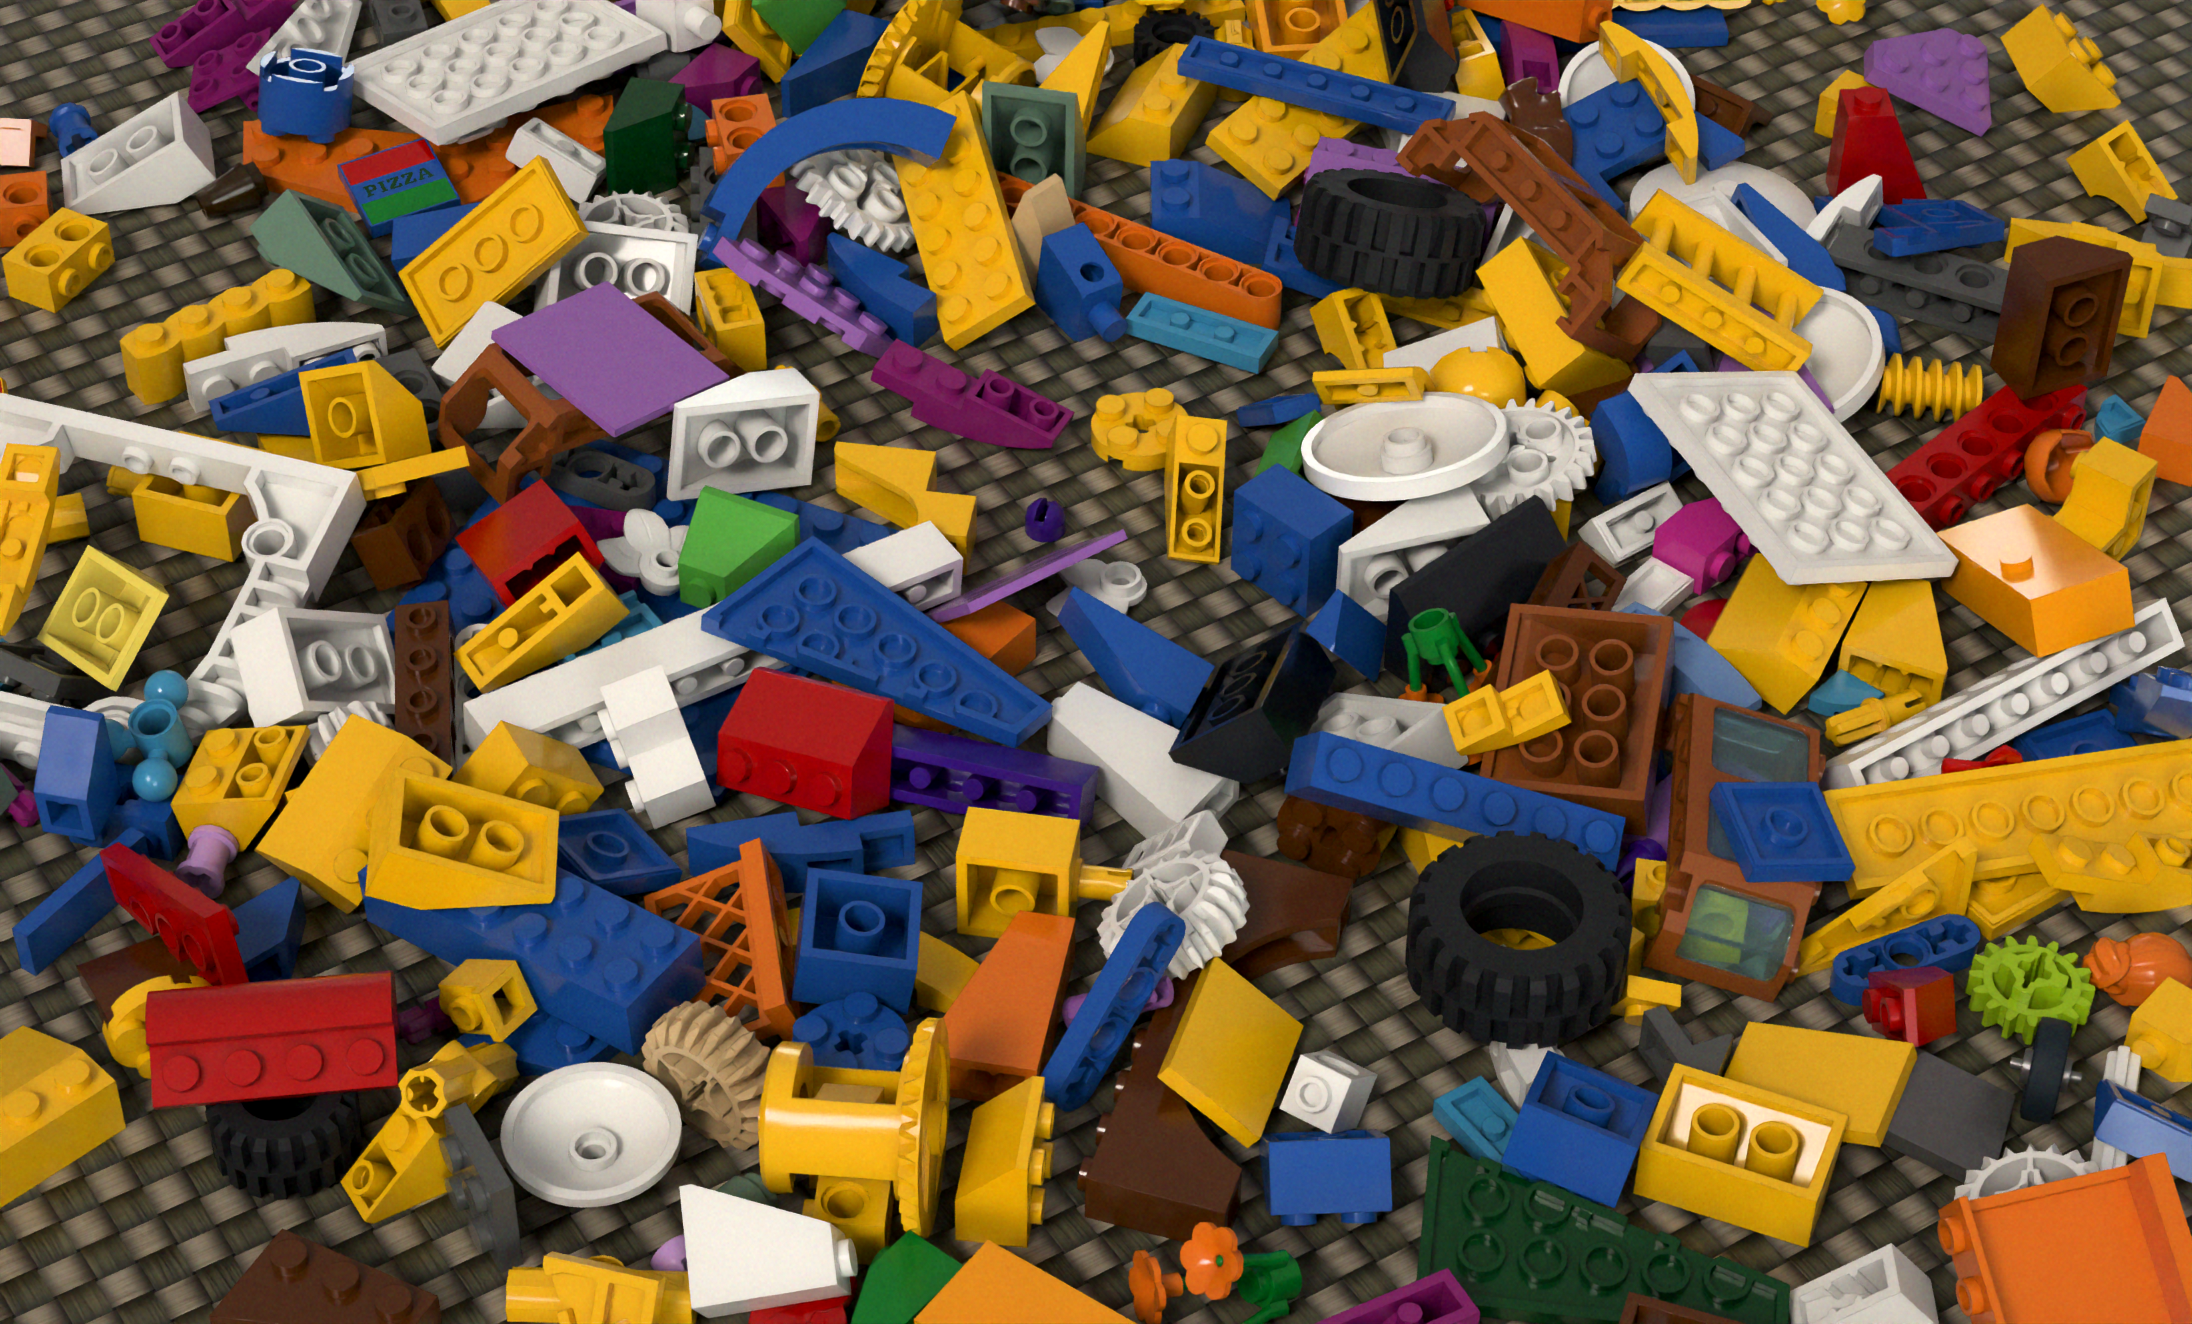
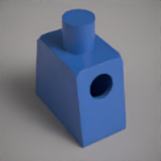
M1082 222L1043 237L1035 303L1073 341L1081 342L1096 335H1100L1105 342H1113L1119 339L1128 328L1127 321L1119 313L1123 290L1122 277L1088 226Z

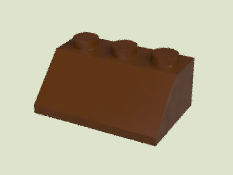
M2057 235L2013 248L1990 367L2022 401L2107 377L2133 257L2128 252Z

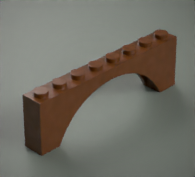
M1223 849L1220 858L1226 861L1231 869L1234 868L1244 884L1242 886L1247 892L1246 899L1250 908L1244 914L1247 921L1246 924L1235 931L1237 939L1232 943L1225 944L1221 949L1222 956L1218 958L1250 982L1271 971L1289 965L1336 957L1351 917L1353 879ZM1199 967L1190 971L1185 980L1180 979L1178 976L1171 980L1174 989L1172 1004L1165 1008L1150 1010L1149 1020L1151 1022L1148 1029L1141 1027L1138 1029L1131 1053V1061L1134 1063L1130 1071L1122 1069L1118 1076L1114 1091V1104L1116 1106L1113 1113L1104 1112L1102 1114L1096 1134V1146L1098 1149L1094 1157L1089 1155L1084 1157L1077 1181V1189L1085 1192V1217L1184 1243L1192 1240L1193 1229L1200 1222H1212L1217 1228L1229 1227L1232 1229L1240 1210L1242 1168L1226 1157L1206 1137L1195 1122L1184 1098L1157 1077L1202 971V968Z

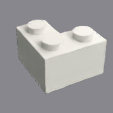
M659 664L599 687L607 708L597 711V714L619 769L630 766L634 779L625 782V786L636 814L646 810L655 830L715 807V801L663 665Z

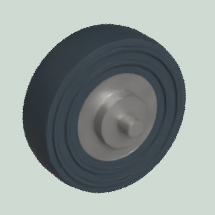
M2042 1017L2037 1028L2033 1049L2026 1048L2023 1059L2011 1057L2009 1068L2020 1070L2019 1083L2025 1084L2019 1112L2022 1119L2040 1124H2050L2054 1116L2059 1092L2066 1093L2068 1082L2081 1083L2082 1073L2071 1070L2073 1059L2067 1057L2072 1024L2065 1020Z

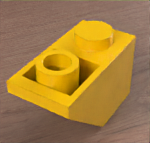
M399 1105L342 1178L340 1183L364 1222L377 1223L447 1192L445 1178L452 1176V1173L446 1166L439 1146V1139L446 1136L444 1115L436 1119L424 1116L414 1120Z

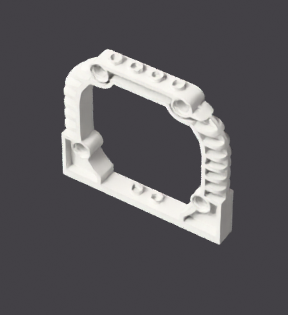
M0 393V464L7 443L58 447L61 452L59 475L67 472L76 456L125 467L137 474L151 473L173 478L185 485L199 484L248 496L254 515L258 519L257 522L249 526L244 532L241 541L243 552L250 568V574L209 653L186 680L189 689L188 698L184 706L177 710L192 744L196 746L200 745L207 730L226 728L230 724L238 723L248 713V701L240 671L235 661V651L229 630L275 607L304 609L307 601L317 603L367 505L357 473ZM0 691V757L14 760L26 768L37 770L46 712L50 705L66 706ZM112 696L97 700L82 710L103 713L105 719L116 720L125 729H129L128 719L131 712L145 701L130 697ZM138 747L128 748L126 753L115 762L137 766L144 758Z

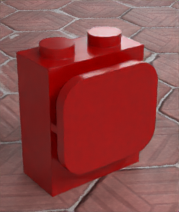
M542 478L455 537L470 562L494 592V595L505 610L578 551L597 571L600 569L602 562L605 561V558L580 520Z

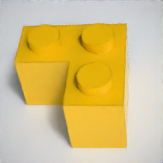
M2103 436L2088 452L2083 450L2077 455L2069 474L2070 478L2074 479L2072 491L2067 496L2062 508L2054 516H2047L2119 562L2141 538L2158 461Z
M500 720L450 780L455 783L558 810L559 816L587 813L588 809L605 790L576 746Z

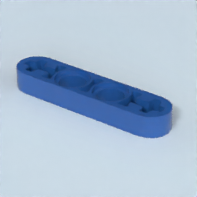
M1152 902L1145 905L1132 918L1042 1072L1041 1077H1045V1097L1064 1112L1080 1108L1092 1096L1182 943L1186 930L1184 920L1161 902ZM1131 977L1128 983L1122 988V986L1125 984L1128 978ZM1102 1027L1098 1034L1095 1037H1093L1095 1033L1098 1031V1029Z

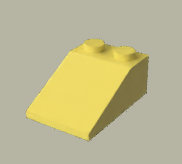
M88 545L36 639L107 688L117 692L165 605L169 594L161 583L139 569Z

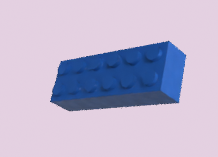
M367 865L357 873L368 922L456 967L461 965L466 959L516 960L537 1008L633 1057L646 1042L645 1035L662 1015L668 1013L673 1007H678L683 1002L690 1001L706 985L700 936L558 866L556 868L555 897L551 903L418 910L365 896Z

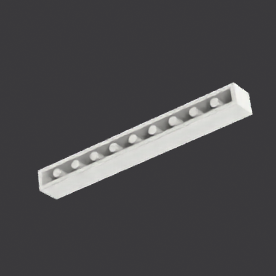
M930 520L842 554L847 560L919 611H924L961 596L963 557ZM716 603L464 702V740L474 753L500 720L581 749L606 739L597 711L607 708L599 688L601 686L662 664L680 709L747 682L754 668L762 666L777 670L789 665V663L701 631L702 615L718 604Z

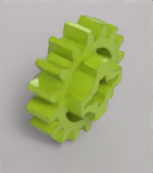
M2029 935L2025 945H2019L2012 936H2006L2002 949L1989 942L1985 946L1984 955L1975 954L1973 957L1965 988V993L1971 995L1969 1009L1976 1012L1984 1011L1981 1022L1984 1027L1993 1026L1998 1023L2002 1026V1038L2007 1039L2014 1032L2021 1033L2022 1039L2027 1045H2031L2042 1017L2056 1018L2071 1023V1037H2073L2077 1024L2085 1025L2087 1023L2093 1002L2095 986L2089 984L2090 969L2076 968L2078 955L2075 952L2064 956L2058 954V942L2052 941L2044 948L2038 946L2036 937Z

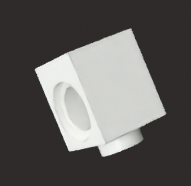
M1328 1050L1301 1054L1279 1109L1329 1134L1355 1129L1358 1126L1378 1074Z

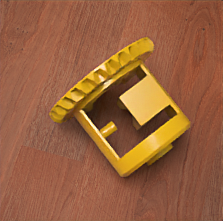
M908 0L888 25L874 48L860 80L856 98H892L936 107L960 91L965 90L974 99L982 125V85L984 81L1035 87L1037 75L1035 65L1016 52H1009L959 21L963 13L961 7L963 0ZM949 67L966 77L951 92L947 91Z
M928 1017L917 1025V1030L913 1034V1045L910 1046V1050L907 1051L904 1057L901 1072L814 1066L813 1052L809 1043L782 1041L772 1051L767 1066L758 1114L760 1173L762 1182L769 1192L773 1194L793 1193L797 1174L892 1180L895 1198L897 1201H900L899 1212L901 1213L903 1230L905 1232L910 1230L921 1238H928L933 1229L938 1210L948 1135L950 1050L945 1020L943 1018Z

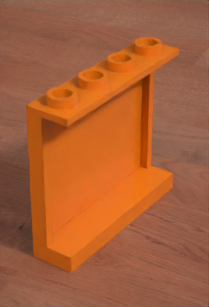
M2165 1152L2143 1156L2125 1166L1968 1200L1967 1196L1959 1197L1938 1210L1940 1216L1937 1225L1939 1241L1944 1252L1952 1256L1959 1279L1956 1282L1957 1301L1964 1315L1970 1316L1972 1324H2192V1236Z

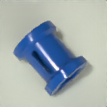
M71 102L61 104L53 110L48 120L51 132L58 138L59 152L64 158L99 138L98 133L90 126L91 118L89 112L82 105H76Z

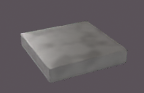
M1915 1047L1918 1056L1882 1143L1964 1183L1966 1180V1170H1981L1984 1156L1995 1160L1999 1159L2015 1095Z

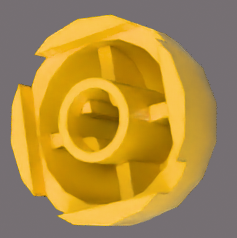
M1487 346V352L1478 351L1472 353L1470 347L1459 348L1443 356L1429 373L1435 385V392H1451L1474 396L1494 403L1499 409L1506 408L1509 399H1514L1517 407H1524L1527 402L1523 368L1512 355L1496 347Z

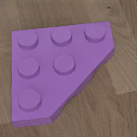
M1945 28L1873 41L1864 53V81L1879 88H1887L1889 93L1977 136L1982 137L1991 126L1987 46L1983 45L1975 36L1970 34L1963 35L1953 29Z
M722 236L712 253L738 277L754 287L759 284L771 294L783 299L781 303L814 324L818 321L829 330L841 335V341L857 351L880 359L894 342L885 333L888 326L876 316L859 310L857 307L861 303L860 300L840 287L835 288L831 284L834 277L822 267L814 263H809L807 267H803L795 258L779 250L776 251L775 255H771L763 246L748 238H744L742 243Z

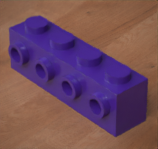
M893 723L889 800L933 807L949 814L966 815L968 806L1076 819L1080 820V832L1093 817L1099 766Z

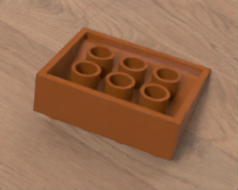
M1511 603L1495 689L1500 693L1548 669L1558 682L1572 723L1512 746L1484 752L1479 776L1626 817L1623 834L1647 836L1676 654L1673 617Z

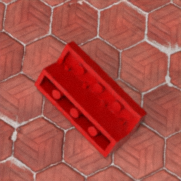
M393 970L149 991L147 994L145 1014L146 1044L149 1046L152 1104L155 1110L399 1088L396 1034H399L396 983Z

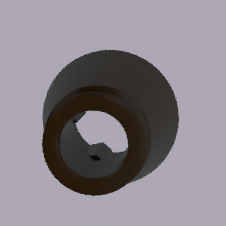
M252 161L245 165L239 162L203 188L202 191L196 193L195 198L204 216L210 219L214 216H221L261 205V199L269 196L270 193L261 172Z

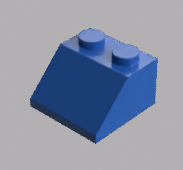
M1548 1050L1523 1102L1501 1162L1516 1168L1521 1175L1537 1181L1546 1180L1568 1189L1574 1195L1596 1204L1602 1203L1615 1208L1660 1095Z
M1357 1129L1332 1134L1325 1131L1262 1133L1261 1138L1258 1140L1265 1208L1270 1215L1281 1216V1225L1317 1224V1214L1341 1213L1342 1223L1377 1222V1212L1392 1211L1390 1138L1379 1130Z

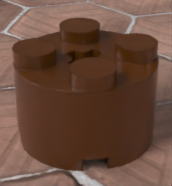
M1288 794L1277 815L1279 837L1276 844L1280 852L1287 858L1299 860L1313 870L1351 878L1354 884L1359 877L1365 876L1375 869L1399 825Z

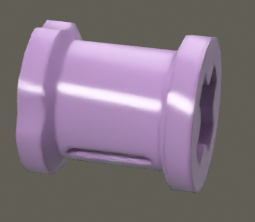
M201 825L194 828L188 838L189 854L186 861L179 864L175 875L179 880L192 888L198 887L208 898L214 899L219 897L224 890V871L227 864L236 858L239 844L229 831L214 825Z

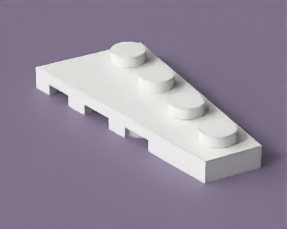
M305 0L245 68L259 76L260 60L264 55L278 51L277 59L291 57V49L295 48L331 52L343 57L342 65L345 64L362 2L359 0Z

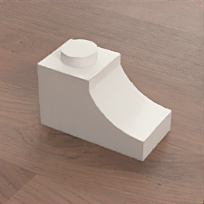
M1892 1243L1790 1291L1789 1313L1791 1324H1939L1931 1279Z

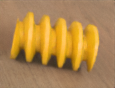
M1893 353L1884 367L1883 375L1879 382L1875 412L1880 414L1886 402L1892 401L1894 415L1900 416L1908 403L1912 404L1914 419H1920L1928 406L1932 407L1934 422H1940L1946 410L1949 409L1952 411L1955 423L1966 412H1970L1982 403L1984 379L1981 366L1973 364L1966 377H1964L1960 362L1953 361L1947 373L1944 374L1940 359L1934 358L1927 370L1924 371L1920 356H1913L1908 366L1904 368L1901 354Z

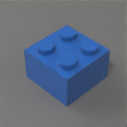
M1276 463L1234 491L1231 570L1244 580L1250 581L1274 597L1280 604L1286 605L1306 619L1321 609L1336 590L1338 550L1340 545L1352 538L1354 511L1279 463Z
M808 867L799 912L791 1000L825 1004L845 999L847 995L856 991H865L873 994L877 998L878 1003L890 1008L895 1013L907 1015L918 965L923 882Z

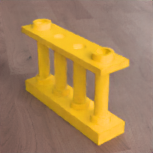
M1658 188L1631 223V228L1648 237L1650 241L1649 243L1644 241L1618 273L1615 286L1753 371L1797 372L1810 357L1813 344L1792 332V327L1795 328L1823 296L1824 290ZM1669 250L1690 263L1691 269L1667 255V251ZM1709 276L1732 289L1733 293L1731 294L1709 281ZM1751 301L1773 314L1774 320L1750 306Z

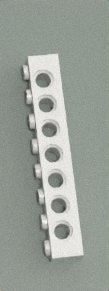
M2166 597L2133 603L2135 627L2041 658L2031 654L1826 761L1825 770L1819 783L1821 792L1941 774L1943 759L1953 758L1971 761L2185 647Z

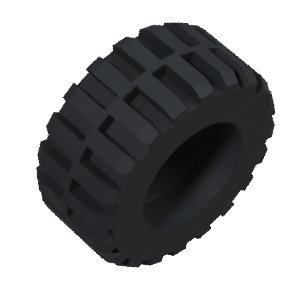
M1327 169L1323 172L1315 173L1304 186L1293 250L1297 260L1305 269L1317 272V276L1326 280L1332 279L1337 281L1340 285L1363 289V291L1375 294L1377 292L1390 294L1393 297L1404 298V296L1416 299L1435 297L1437 299H1446L1451 295L1455 297L1462 295L1475 281L1487 216L1479 201L1471 199L1468 194L1462 191L1452 190L1450 186L1441 183L1436 184L1419 177L1413 178L1403 176L1400 173H1385L1372 169Z
M1514 830L1498 831L1496 836L1485 839L1483 834L1470 837L1464 841V845L1461 848L1454 844L1437 856V862L1433 860L1424 868L1419 875L1418 884L1412 889L1405 952V965L1408 967L1407 977L1412 990L1420 996V1002L1434 1017L1440 1014L1443 1016L1442 1023L1459 1035L1463 1030L1472 1034V1039L1475 1042L1490 1046L1491 1041L1506 1043V1049L1522 1050L1524 1044L1537 1043L1538 1049L1555 1046L1558 1044L1559 1038L1566 1037L1568 1041H1571L1588 1032L1589 1024L1594 1027L1610 1014L1611 1007L1618 1003L1624 989L1633 928L1631 924L1632 909L1630 900L1623 893L1624 888L1611 871L1604 873L1605 865L1590 852L1584 856L1578 852L1579 848L1576 844L1561 839L1559 843L1547 840V835L1544 833L1530 831V836H1517L1514 834ZM1497 929H1523L1541 934L1557 944L1534 950L1512 949L1492 943L1480 936V934Z

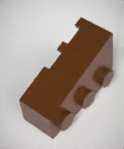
M283 1228L209 1315L211 1324H442L437 1295Z

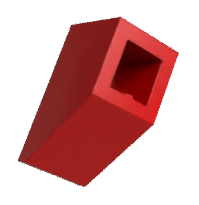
M1936 966L1868 972L1869 989H1864L1862 1008L1867 1023L1871 1024L1872 1030L1894 1041L1914 1043L1915 1047L1957 1032L1952 973Z

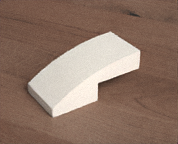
M1872 174L1844 190L1822 209L1805 232L1825 249L1829 250L1845 223L1868 229L1883 205L1882 177Z

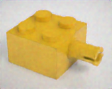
M179 431V432H178V433H182V434H187V435H191V436H196V437H200V438H205V439H209V440H214V441H218V442H222V443H227V444H231V445H236V446L245 447V448L254 449V450L263 451V452H267V453H271V454H272L271 451H267V450H262V449H258V448H254V447H249V446H245V445H240V444H236V443H232V442H227V441H223V440H219V439H214V438H210V437H206V436H201V435H197V434H192V433H188V432H184V431ZM112 465L107 476L106 486L109 487L107 491L110 495L132 498L140 541L234 562L243 550L241 541L244 532L249 526L258 521L247 495L199 484L185 485L173 478L151 473L137 474L125 467Z
M968 806L956 851L957 933L999 939L1019 910L1075 918L1080 898L1112 902L1111 897L1116 893L1122 892L1127 887L1126 881L1134 880V869L1084 864V858H1080V820Z

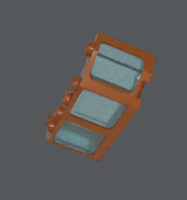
M1677 693L1665 717L1661 750L1673 753L1665 888L1655 905V914L1660 915L1659 929L1653 940L1647 938L1644 944L1643 966L1773 1003L1783 984H1792L1797 975L1801 960V953L1798 949L1810 907L1816 904L1823 881L1746 882L1709 794L1716 782H1817L1819 785L1826 765V756L1820 754V730L1699 694L1689 693L1687 695Z

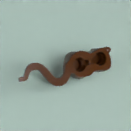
M1535 76L1524 78L1508 85L1500 94L1498 101L1507 113L1510 124L1545 140L1572 166V131L1568 122L1563 118L1561 101L1557 90H1552L1544 95L1537 92L1538 78Z

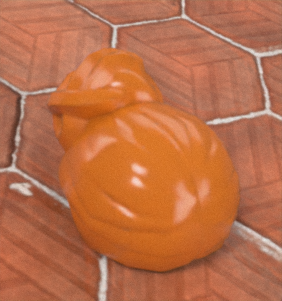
M2051 429L2038 435L2030 443L2024 455L2025 478L2027 485L2038 499L2056 505L2064 504L2067 496L2072 491L2074 479L2069 476L2071 466L2081 451L2085 450L2088 452L2095 445L2092 434L2084 430Z
M2140 933L2120 942L2108 937H2102L2094 942L2089 954L2085 955L2082 960L2081 967L2089 968L2091 971L2089 984L2094 985L2099 991L2107 992L2113 1000L2122 1006H2140L2168 976L2192 989V958L2183 944L2162 933Z

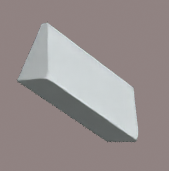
M537 117L532 118L517 129L505 154L508 161L520 168L527 165L537 155L547 158L569 198L579 204L586 202L607 176L605 158Z
M492 301L484 302L432 366V370L437 374L439 382L446 391L453 386L489 344L495 343L491 339L493 330L518 320L523 316Z
M1667 480L1590 519L1577 532L1585 542L1616 565L1653 546L1655 529L1684 506Z

